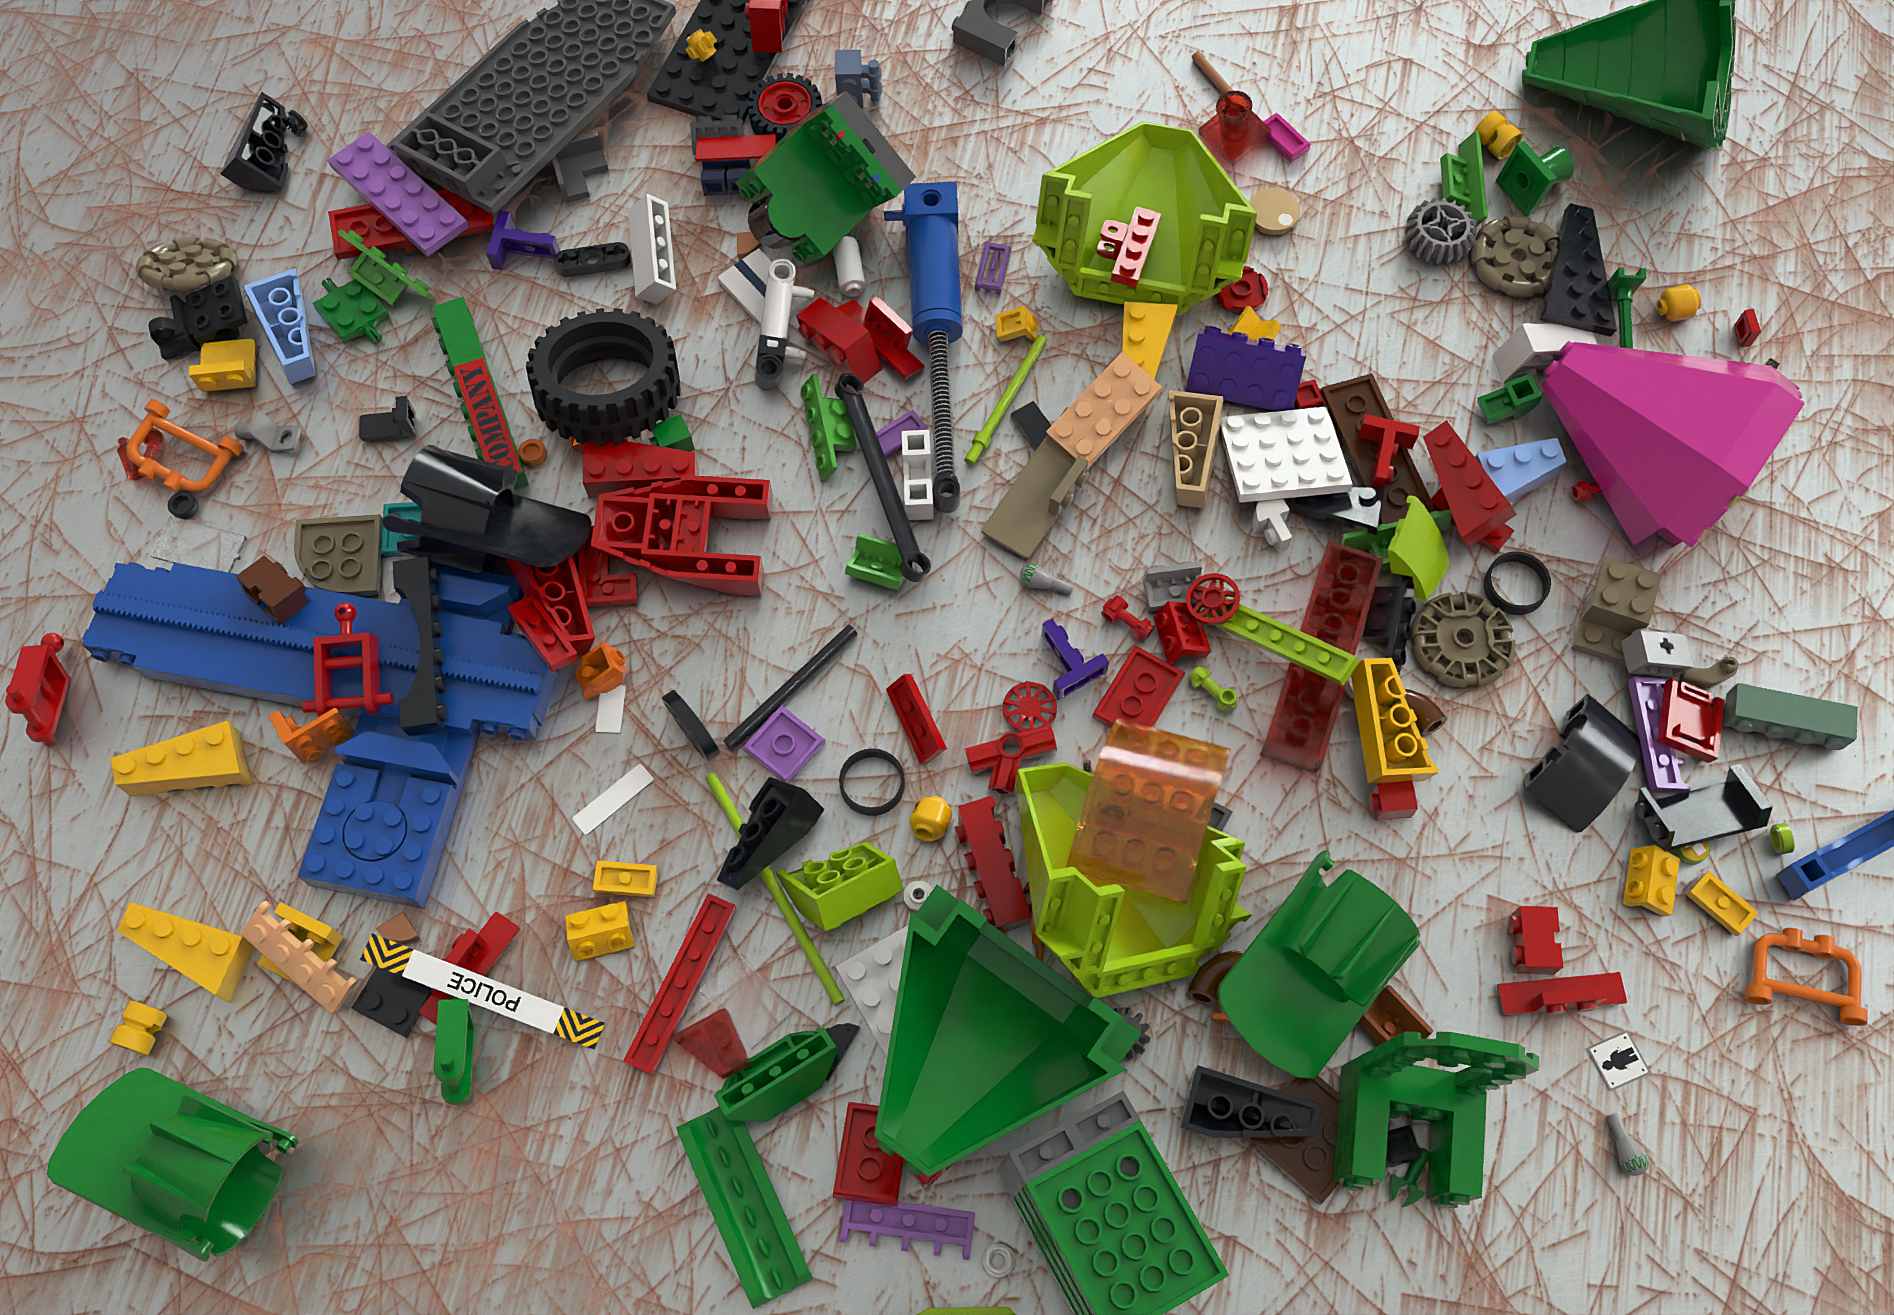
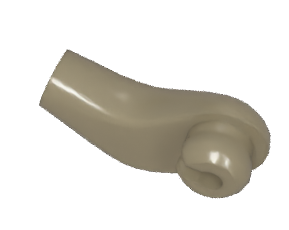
M1726 657L1709 668L1693 667L1680 674V680L1702 688H1711L1733 677L1737 673L1739 663L1734 657Z

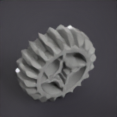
M1435 197L1431 202L1424 200L1421 206L1417 205L1408 216L1405 226L1406 242L1410 243V250H1417V257L1422 255L1426 257V263L1431 259L1435 260L1436 265L1441 261H1444L1447 265L1452 260L1458 262L1461 257H1466L1476 242L1475 239L1478 233L1476 228L1477 220L1471 219L1472 212H1465V205L1457 206L1456 200L1452 203L1447 202L1445 197L1441 202ZM1455 237H1460L1459 239H1457V240H1455V241H1451V240H1454Z

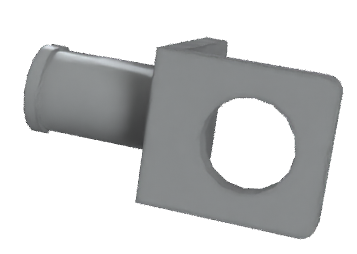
M259 409L253 411L250 423L238 422L234 428L237 438L240 440L255 439L268 451H294L302 431V427L299 425L278 426ZM292 432L291 440L286 444H281L282 437L286 433Z

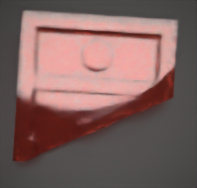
M725 1007L672 1035L676 1043L722 1079H726L751 1065L732 1017Z

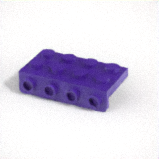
M1205 326V329H1199L1185 391L1223 396V400L1273 411L1293 410L1307 352L1302 350V346L1286 343V346L1275 344L1273 339L1260 337L1258 341L1249 339L1245 333L1232 332V335L1221 333L1220 328Z

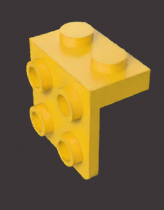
M253 339L204 343L201 346L200 365L189 366V376L201 392L255 387L257 344Z

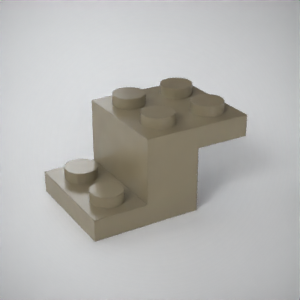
M1605 556L1601 561L1595 586L1584 599L1571 649L1626 666L1621 641L1631 636L1633 631L1647 628L1650 624L1662 574Z

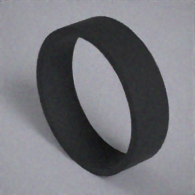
M1516 551L1502 554L1493 561L1484 577V591L1489 601L1496 608L1499 607L1503 612L1511 615H1526L1534 612L1542 605L1551 589V577L1546 566L1533 555ZM1505 562H1519L1529 566L1541 579L1543 585L1542 598L1530 605H1515L1507 602L1498 595L1492 585V569Z
M870 748L854 753L845 761L840 771L839 785L844 801L852 810L863 815L877 816L889 812L900 802L905 789V778L901 764L892 754L881 749ZM875 757L890 762L900 774L901 785L897 794L884 805L878 807L861 806L852 801L844 790V778L847 771L856 762L865 758Z

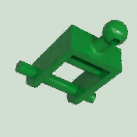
M449 994L452 1000H439L433 1069L436 1078L441 1081V1094L445 1102L451 1105H459L464 1103L471 1094L475 1022L468 999H460Z

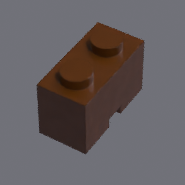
M262 556L236 575L243 593L258 606L261 603H265L267 605L264 608L265 612L280 625L309 604L304 594L306 591L304 584L297 577L291 578L288 576L287 571L279 562L273 563L266 556Z

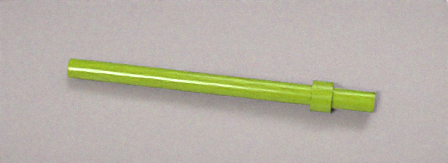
M1037 336L984 427L974 436L972 440L973 445L964 459L968 465H974L981 451L986 450L991 442L990 436L1047 342L1045 336Z

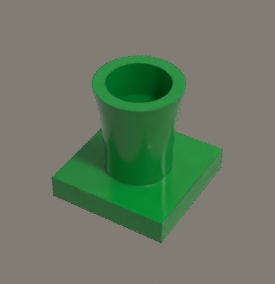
M1523 141L1515 146L1499 173L1496 182L1528 217L1535 214L1553 184L1564 183L1571 179L1574 172L1573 160L1570 154L1561 147H1554L1539 157Z

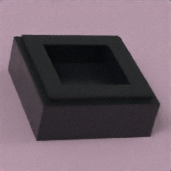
M1410 1125L1388 1131L1386 1156L1390 1167L1422 1158Z

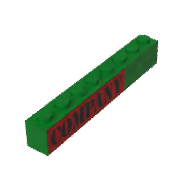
M464 297L433 306L436 317L431 318L436 333L442 334L443 338L438 341L443 354L449 355L450 360L445 362L451 377L456 376L457 382H454L453 386L457 397H463L464 404H461L460 407L465 420L470 419L472 426L467 428L473 443L478 442L479 448L475 449L477 458L517 470L518 477L514 490L529 486Z

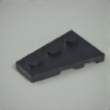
M1352 487L1351 492L1296 497L1295 512L1322 520L1333 518L1343 521V526L1354 528L1357 525L1367 528L1368 533L1377 535L1383 502V488Z

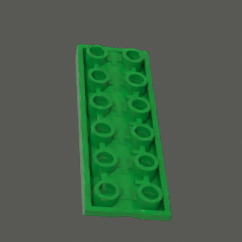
M719 1106L676 1127L752 1308L755 1309L812 1280V1274L745 1122L727 1120Z

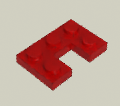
M591 526L589 538L579 550V581L586 606L599 607L637 604L638 578L636 573L609 575V554L591 548L594 527Z

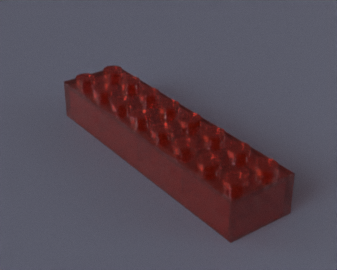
M1328 541L1320 560L1299 631L1355 656L1384 558ZM1289 661L1260 756L1317 774L1326 754L1346 683L1344 686H1341Z

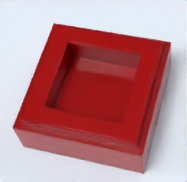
M1754 309L1744 310L1734 324L1740 346L1750 347L1761 333V329Z
M1313 379L1300 383L1294 403L1296 410L1323 407L1325 401L1316 380Z

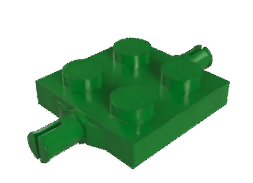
M326 278L327 282L324 279L321 284L329 293L313 302V306L344 344L364 334L373 344H377V341L380 342L382 336L374 328L380 322L390 317L384 305L365 285L356 279L340 287H337L331 278Z

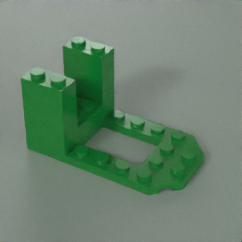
M1403 1032L1342 1065L1336 1129L1337 1144L1335 1146L1333 1168L1334 1181L1343 1183V1189L1351 1191H1363V1188H1373V1184L1384 1181L1389 1118L1397 1119L1400 1118V1115L1411 1117V1122L1431 1124L1427 1199L1438 1200V1206L1458 1208V1205H1470V1201L1482 1198L1487 1091L1498 1090L1501 1085H1510L1516 1079H1526V1075L1538 1071L1539 1056L1534 1053H1526L1525 1055V1048L1520 1044L1455 1032H1436V1039H1421V1033ZM1430 1058L1436 1059L1437 1064L1440 1066L1458 1067V1064H1463L1469 1067L1458 1072H1450L1413 1065V1063Z

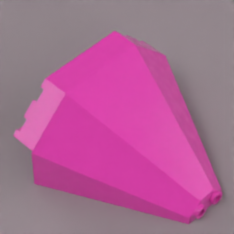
M1567 341L1558 352L1561 356L1558 362L1554 360L1544 371L1547 377L1541 384L1633 546L1656 532L1674 547L1684 542L1692 548L1706 527L1709 526L1711 528L1728 510L1727 506L1737 495L1741 497L1749 489L1805 405L1804 401L1801 400L1803 398L1802 394L1798 391L1800 389L1799 386L1769 365L1580 342L1572 343L1571 341Z

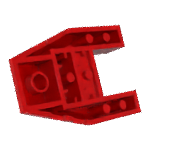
M684 475L679 480L663 483V480L653 482L651 486L634 489V487L600 494L598 496L591 548L675 580L735 595L761 596L764 576L761 556L706 553L711 517L770 520L773 500L770 480Z

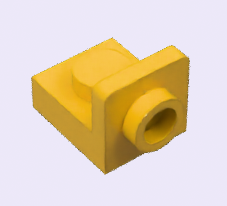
M1025 306L995 314L997 338L1001 342L1024 335L1031 341L1037 338L1036 330L1039 329L1037 317L1035 314H1031Z

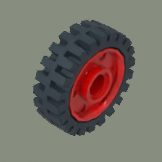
M782 73L777 74V79H774L772 75L768 76L767 83L761 80L759 87L754 86L752 93L749 94L748 115L750 125L756 135L776 134L777 143L801 119L823 105L820 91H818L815 84L812 85L809 79L803 80L801 75H797L795 79L793 73H787L786 78H783Z

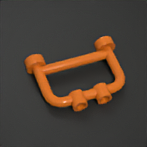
M150 399L144 407L148 414L126 446L129 460L140 467L137 471L140 475L151 481L156 476L164 479L162 485L175 493H178L181 488L193 493L207 490L215 482L232 456L238 458L244 449L239 442L228 436H224L217 446L165 420L171 411L155 399ZM153 426L216 457L201 480L191 481L179 472L169 470L155 460L148 457L145 458L139 454L138 448Z
M1785 928L1783 929V934L1768 933L1757 940L1754 948L1752 984L1745 987V1001L1758 1005L1771 1004L1772 992L1838 1006L1840 1007V1022L1847 1025L1863 1026L1868 1023V1010L1861 1007L1862 971L1860 962L1849 950L1834 946V937L1816 935L1814 936V941L1803 939L1802 930ZM1776 945L1790 952L1804 951L1813 953L1818 958L1842 960L1848 968L1847 996L1766 978L1768 948Z

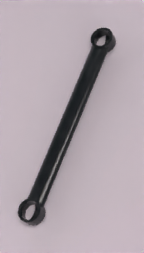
M843 373L835 384L834 391L837 397L845 403L902 558L899 566L900 572L911 582H921L929 573L931 562L925 554L920 552L861 394L864 389V383L858 376L852 373ZM847 384L852 386L856 392L847 390ZM912 563H917L923 572L913 570Z

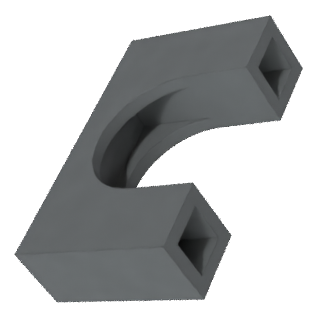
M968 0L960 17L957 16L952 23L953 42L1005 66L1017 50L1018 32L993 21L986 13L996 5L1012 3L1042 15L1052 0Z

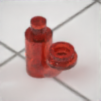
M152 428L143 440V443L147 446L143 455L145 458L148 457L155 460L158 446L164 440V435L158 428ZM121 437L118 439L119 447L117 448V453L129 480L144 478L137 472L140 467L132 463L127 456L126 446L129 438Z

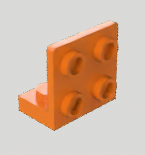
M336 708L326 712L303 727H299L292 716L286 718L279 710L268 716L283 743L303 764L318 759L324 751L334 745L337 746L346 742L349 736L355 733L351 725Z

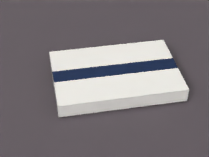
M758 248L717 276V279L721 286L761 327L768 272L772 262ZM777 274V275H776V277H778V278H780V279H786V278H787V277H786L785 275H783V274ZM792 296L790 316L808 305L807 298Z

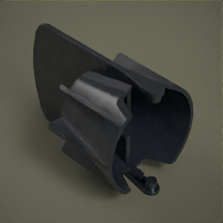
M427 445L417 453L410 463L400 490L402 494L421 507V522L402 518L400 514L394 513L384 517L383 525L390 532L420 536L418 539L397 542L399 553L417 558L428 557L430 561L480 574L482 570L488 572L496 570L497 556L536 567L546 568L558 565L572 557L584 546L589 538L592 521L584 513L515 495L514 485L518 477V472L515 469L443 450L435 445Z

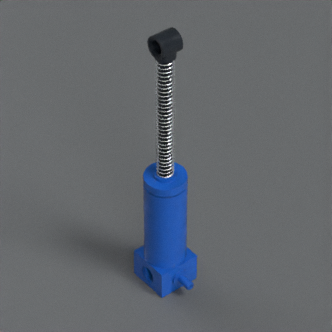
M957 182L912 183L904 189L905 204L902 205V210L884 211V220L903 221V226H906L912 334L918 342L929 345L935 454L934 467L936 473L932 487L933 505L941 513H952L960 505V484L954 471V439L952 438L953 425L951 424L953 416L951 415L952 402L950 401L951 388L949 387L951 384L949 378L950 370L948 369L950 366L948 360L949 352L947 350L949 349L948 344L957 341L963 333L958 252ZM945 492L952 494L950 497L941 496Z

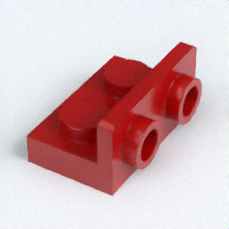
M1168 601L1154 615L1155 626L1167 663L1174 664L1181 656L1206 658L1212 652L1203 624L1191 616L1186 603Z

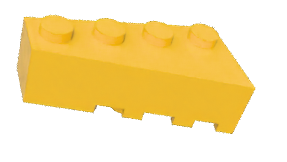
M1124 302L1121 326V352L1126 354L1156 381L1170 334L1173 330L1178 305Z
M1392 658L1361 660L1351 674L1368 784L1409 780L1421 782L1438 774L1436 764L1431 762L1427 753L1429 747L1425 737L1421 738L1415 721L1417 718L1413 709H1409L1404 697L1406 691Z
M228 720L110 758L115 785L129 796L167 793L170 790L177 789L189 791L197 790L198 787L213 786L214 788L227 787L229 784H252L241 732Z
M133 902L129 903L116 930L228 1003L231 1001L255 948L243 936Z

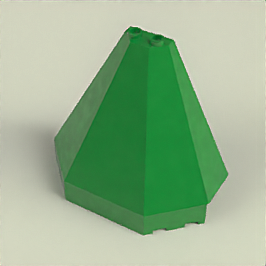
M939 885L934 887L915 915L913 913L910 914L874 1134L879 1139L876 1145L890 1156H893L896 1152L906 1160L903 1165L917 1176H920L923 1172L928 1177L1127 1070L1120 1063L1141 1034L1139 1030L1123 1020L1122 1016L1098 998L1087 995L986 921L987 918L961 899L959 901Z

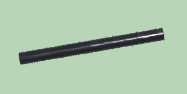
M849 624L734 729L723 740L725 745L732 751L737 748L781 705L858 635L856 630Z

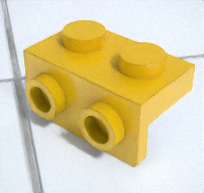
M1656 845L1632 848L1629 857L1623 904L1628 907L1642 905L1661 916L1672 915L1680 858L1667 851L1665 852Z
M626 901L565 915L567 942L575 961L635 946L630 930Z

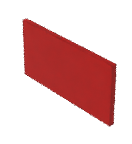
M776 134L697 138L695 161L760 159L776 144Z

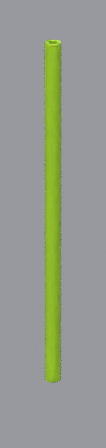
M710 773L705 777V780L740 839L742 835L738 831L744 822L716 773ZM767 866L759 873L833 1004L837 1006L843 1003L845 998L773 872Z

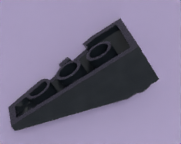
M263 92L259 94L226 158L220 175L242 189L280 190L288 173V163H285L287 144H284L286 127L281 120L285 116V107Z
M772 777L767 779L749 806V810L752 813L747 824H741L738 833L742 836L738 845L731 848L717 878L719 883L738 891L809 833L825 809L805 789Z
M1197 1065L1192 1071L1180 1128L1209 1138L1314 1137L1322 1104Z

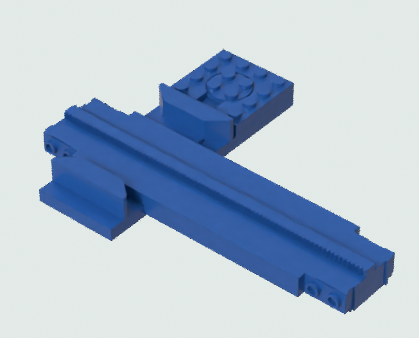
M129 562L128 565L115 563V571L112 578H109L104 592L100 590L92 604L95 614L89 629H86L82 638V646L91 653L92 658L102 662H108L109 659L117 660L123 665L134 667L144 677L302 707L303 701L315 700L313 638L340 635V622L336 620L334 610L340 603H351L357 611V616L352 622V634L370 632L379 639L380 694L393 693L394 703L392 705H381L379 713L368 714L365 707L338 710L343 715L358 717L359 721L353 738L335 747L334 753L344 764L336 763L298 877L310 887L425 909L480 732L488 735H497V732L508 734L510 738L524 741L526 738L536 739V729L539 730V727L543 724L557 674L561 672V669L551 672L528 639L521 634L512 633L515 622L508 613V606L521 601L524 596L515 577L483 571L480 574H475L439 563H433V565L438 566L441 576V582L437 584V593L440 594L442 600V610L438 611V617L444 629V636L440 638V648L442 647L445 653V665H441V670L447 683V692L443 693V703H446L449 714L448 721H444V732L408 736L400 728L399 699L406 698L417 673L420 657L418 622L408 598H401L399 604L305 587L306 591L304 594L309 604L280 625L265 612L264 608L267 607L265 603H261L258 606L243 593L236 578L238 574L180 563H173L171 571L161 567H156L155 570L146 569L144 566L134 562ZM362 646L331 649V658L362 655ZM363 667L332 669V698L364 695Z

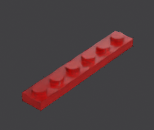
M710 893L707 894L623 1060L625 1064L649 1075H654L736 910L735 904Z

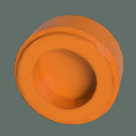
M528 439L519 446L518 455L525 466L538 467L545 462L547 450L540 440Z

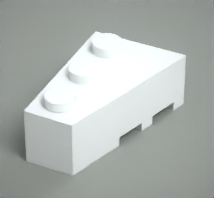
M1551 322L1545 324L1524 323L1516 329V332L1492 356L1503 383L1511 381L1512 377L1518 374L1526 373L1527 375L1531 373L1532 376H1536L1537 370L1546 369L1554 360L1558 362L1561 358L1558 352L1567 341L1598 345L1593 333Z

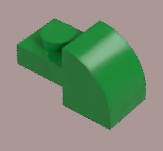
M1530 373L1505 382L1502 389L1478 397L1477 403L1487 425L1511 416L1515 420L1526 415L1540 403L1542 395Z

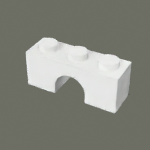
M929 430L902 431L905 512L908 520L933 519Z

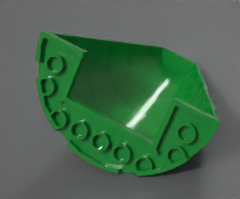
M1649 0L1532 42L1531 51L1526 53L1527 69L1522 71V84L1531 85L1556 95H1563L1586 106H1593L1619 118H1625L1649 129H1656L1682 141L1691 142L1711 152H1720L1723 148V140L1726 139L1732 99L1731 85L1732 77L1734 76L1736 42L1735 0Z

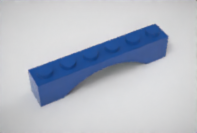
M1894 810L1847 836L1814 851L1777 873V877L1794 901L1894 847Z

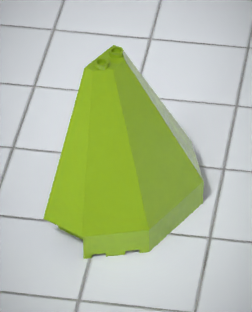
M1141 121L1042 174L1036 216L1037 227L1032 241L1036 246H1040L1047 255L1049 263L1059 275H1063L1070 284L1069 288L1076 296L1124 304V302L1178 305L1177 315H1181L1196 303L1204 302L1221 292V289L1228 284L1236 283L1242 279L1257 212L1193 130ZM1137 206L1161 213V217L1137 287L1133 288L1110 281L1116 261L1101 257L1096 251L1101 240L1100 233L1106 220H1113L1130 225ZM1108 230L1111 233H1116L1115 230ZM1105 246V248L1108 249V250H1112V249H1113V248L1110 247V246Z
M1066 762L1018 769L1016 788L1035 933L1068 972L1092 996L1100 998L1192 976L1201 967L1198 962L1209 951L1215 953L1231 937L1229 931L1238 922L1243 921L1245 923L1252 916L1236 902L1247 868L1240 861L1245 842ZM1108 804L1121 806L1126 814L1124 825L1114 833L1102 831L1098 827L1096 820L1098 812ZM1110 811L1108 815L1104 816L1105 820L1109 819L1107 823L1110 825L1118 821V817L1114 818L1116 815L1114 812Z

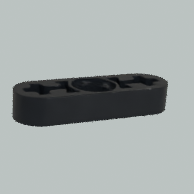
M614 242L562 250L554 256L553 261L559 275L572 277L624 269L631 263V254L625 243ZM621 253V258H616V254ZM596 255L600 257L594 264L586 262L589 256ZM565 261H570L568 266H564Z

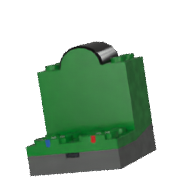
M844 91L801 119L735 184L739 187L740 194L753 204L748 212V224L755 239L763 246L771 249H779L788 245L792 249L793 256L805 265L824 257L874 207L896 198L916 176L850 94Z

